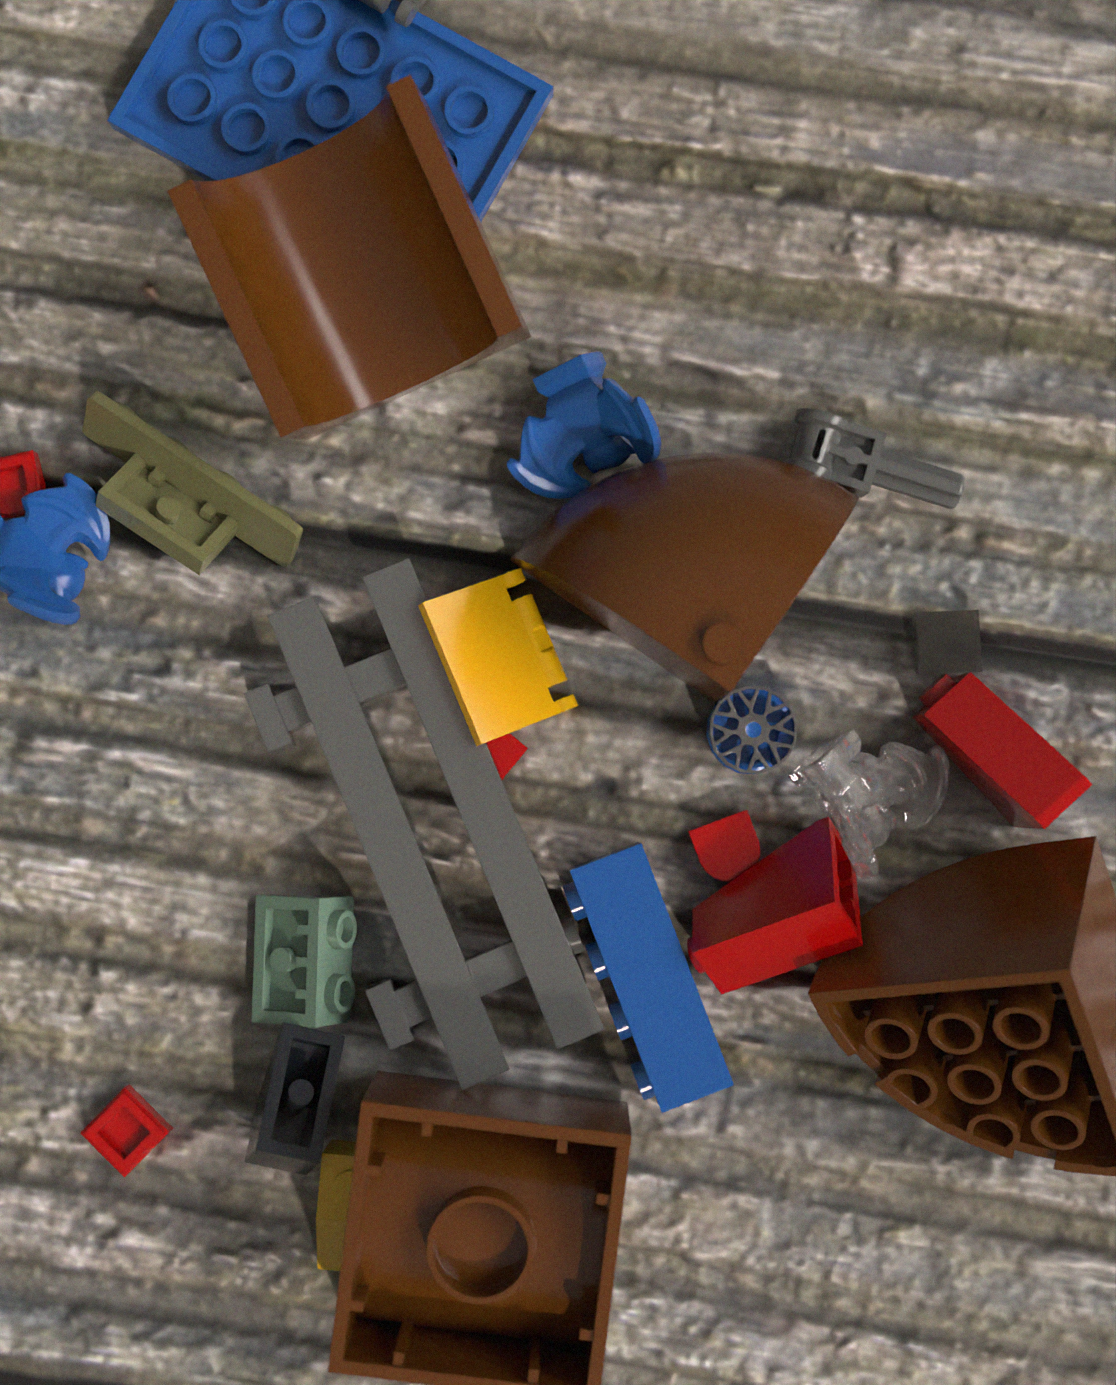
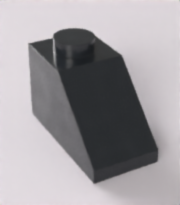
M284 1022L281 1024L257 1101L244 1163L307 1175L320 1164L345 1036Z

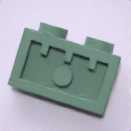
M256 895L252 1022L278 1025L284 1022L301 1027L318 1028L346 1023L350 1020L351 1007L355 998V985L352 979V949L357 934L354 899L352 896Z

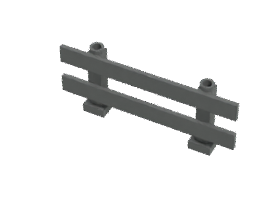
M408 558L362 577L391 649L344 667L314 596L267 615L297 687L275 695L273 688L265 684L244 693L267 752L272 755L295 747L296 744L291 733L313 725L417 980L395 988L390 976L367 986L365 990L389 1050L414 1041V1032L411 1026L433 1018L462 1090L510 1070L480 998L481 996L527 977L557 1049L604 1030V1026L574 956L584 951L579 934L570 916L559 920L487 744L484 743L476 746L419 610L418 605L427 600ZM406 686L511 936V940L466 959L463 957L360 707L362 704Z

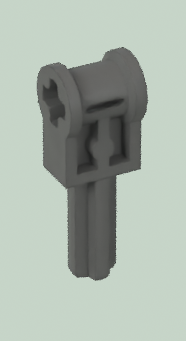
M810 408L797 409L794 421L799 426L790 456L787 459H783L782 462L805 468L828 478L859 496V498L867 495L870 492L871 485L948 509L955 508L959 503L965 487V477L962 474L882 449L887 435L885 432L847 421L837 415Z

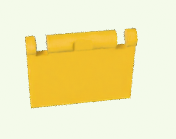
M521 568L433 598L418 605L476 746L579 706L574 694L553 701L548 688L561 684L568 679L533 595L528 594L511 601L508 594V588L517 586L526 580Z

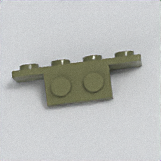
M95 391L87 399L82 429L84 435L125 462L124 466L98 491L95 505L97 508L198 575L206 569L234 536L283 568H286L292 562L303 533V528L293 521L287 512L277 506L269 505L242 487L232 475L224 471H218L191 453L182 442L176 438L164 435L140 419L125 404L115 402L99 391Z

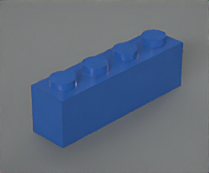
M636 842L569 868L573 882L562 887L575 921L587 917L596 941L585 945L598 981L610 977L619 1000L607 1006L620 1040L622 1041L633 1036L641 1060L630 1064L643 1100L645 1101L656 1096L660 1110L664 1113L734 1086L642 843Z

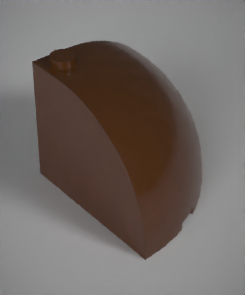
M714 452L669 456L627 468L582 490L551 513L528 536L511 557L510 562L714 703L732 692L825 556L852 513L859 496L834 481L805 468L767 457Z
M1096 836L1005 848L974 856L938 869L894 892L860 917L863 946L825 958L822 961L808 992L821 1021L848 1057L857 1054L877 1074L875 1084L907 1110L956 1138L1006 1158L1013 1159L1014 1152L1017 1150L1038 1157L1054 1159L1055 1170L1080 1174L1116 1176V895Z

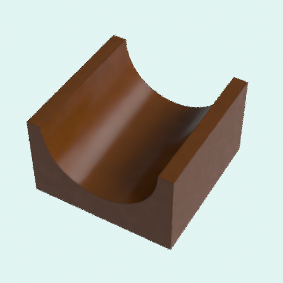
M411 75L387 85L386 94L381 102L359 121L306 151L247 174L216 181H195L190 179L167 190L280 438L309 440L532 337L431 109Z
M377 1070L361 1101L328 1373L423 1385H601L632 1141L627 1102L481 1083L462 1090L457 1080Z

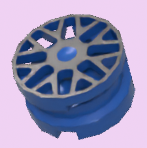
M745 686L733 690L713 706L707 718L706 737L712 755L722 766L736 773L761 774L776 769L790 756L797 742L798 724L792 707L780 694L766 687Z

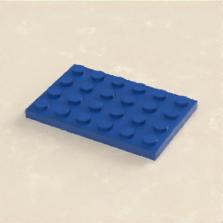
M177 0L107 121L115 131L206 181H216L265 168L324 142L350 127L373 110L384 98L387 85L411 75L431 109L479 220L482 222L554 95V86L419 12L416 13L408 27L400 25L394 20L396 11L401 4L397 0H392L388 9L383 14L358 0Z

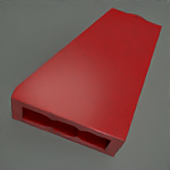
M944 673L918 697L925 706L912 718L1013 827L1047 828L1093 785L1073 764L973 673L960 674L954 679L947 673Z
M829 816L814 822L693 908L692 937L687 939L688 954L696 971L700 974L706 973L721 995L863 946L855 859Z

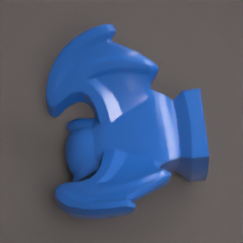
M596 351L581 354L532 379L537 391L548 397L546 415L544 418L536 416L526 417L520 437L519 459L510 458L507 461V467L515 479L537 495L555 499L572 498L591 486L592 484L574 471L572 464L579 454H583L585 464L592 473H597L599 469L605 470L618 467L631 454H636L642 463L655 461L660 455L661 437L649 407L642 397H635L633 399L614 379L602 378L606 366L602 352Z
M65 473L62 477L63 487L43 489L22 497L21 501L25 517L4 521L0 515V590L8 595V603L21 611L52 623L72 625L76 624L81 617L80 607L73 600L84 587L86 574L84 570L88 568V562L79 555L67 553L66 549L74 542L83 543L92 551L96 559L104 561L110 549L111 537L108 515L95 506L97 500L96 492L81 478L72 473Z

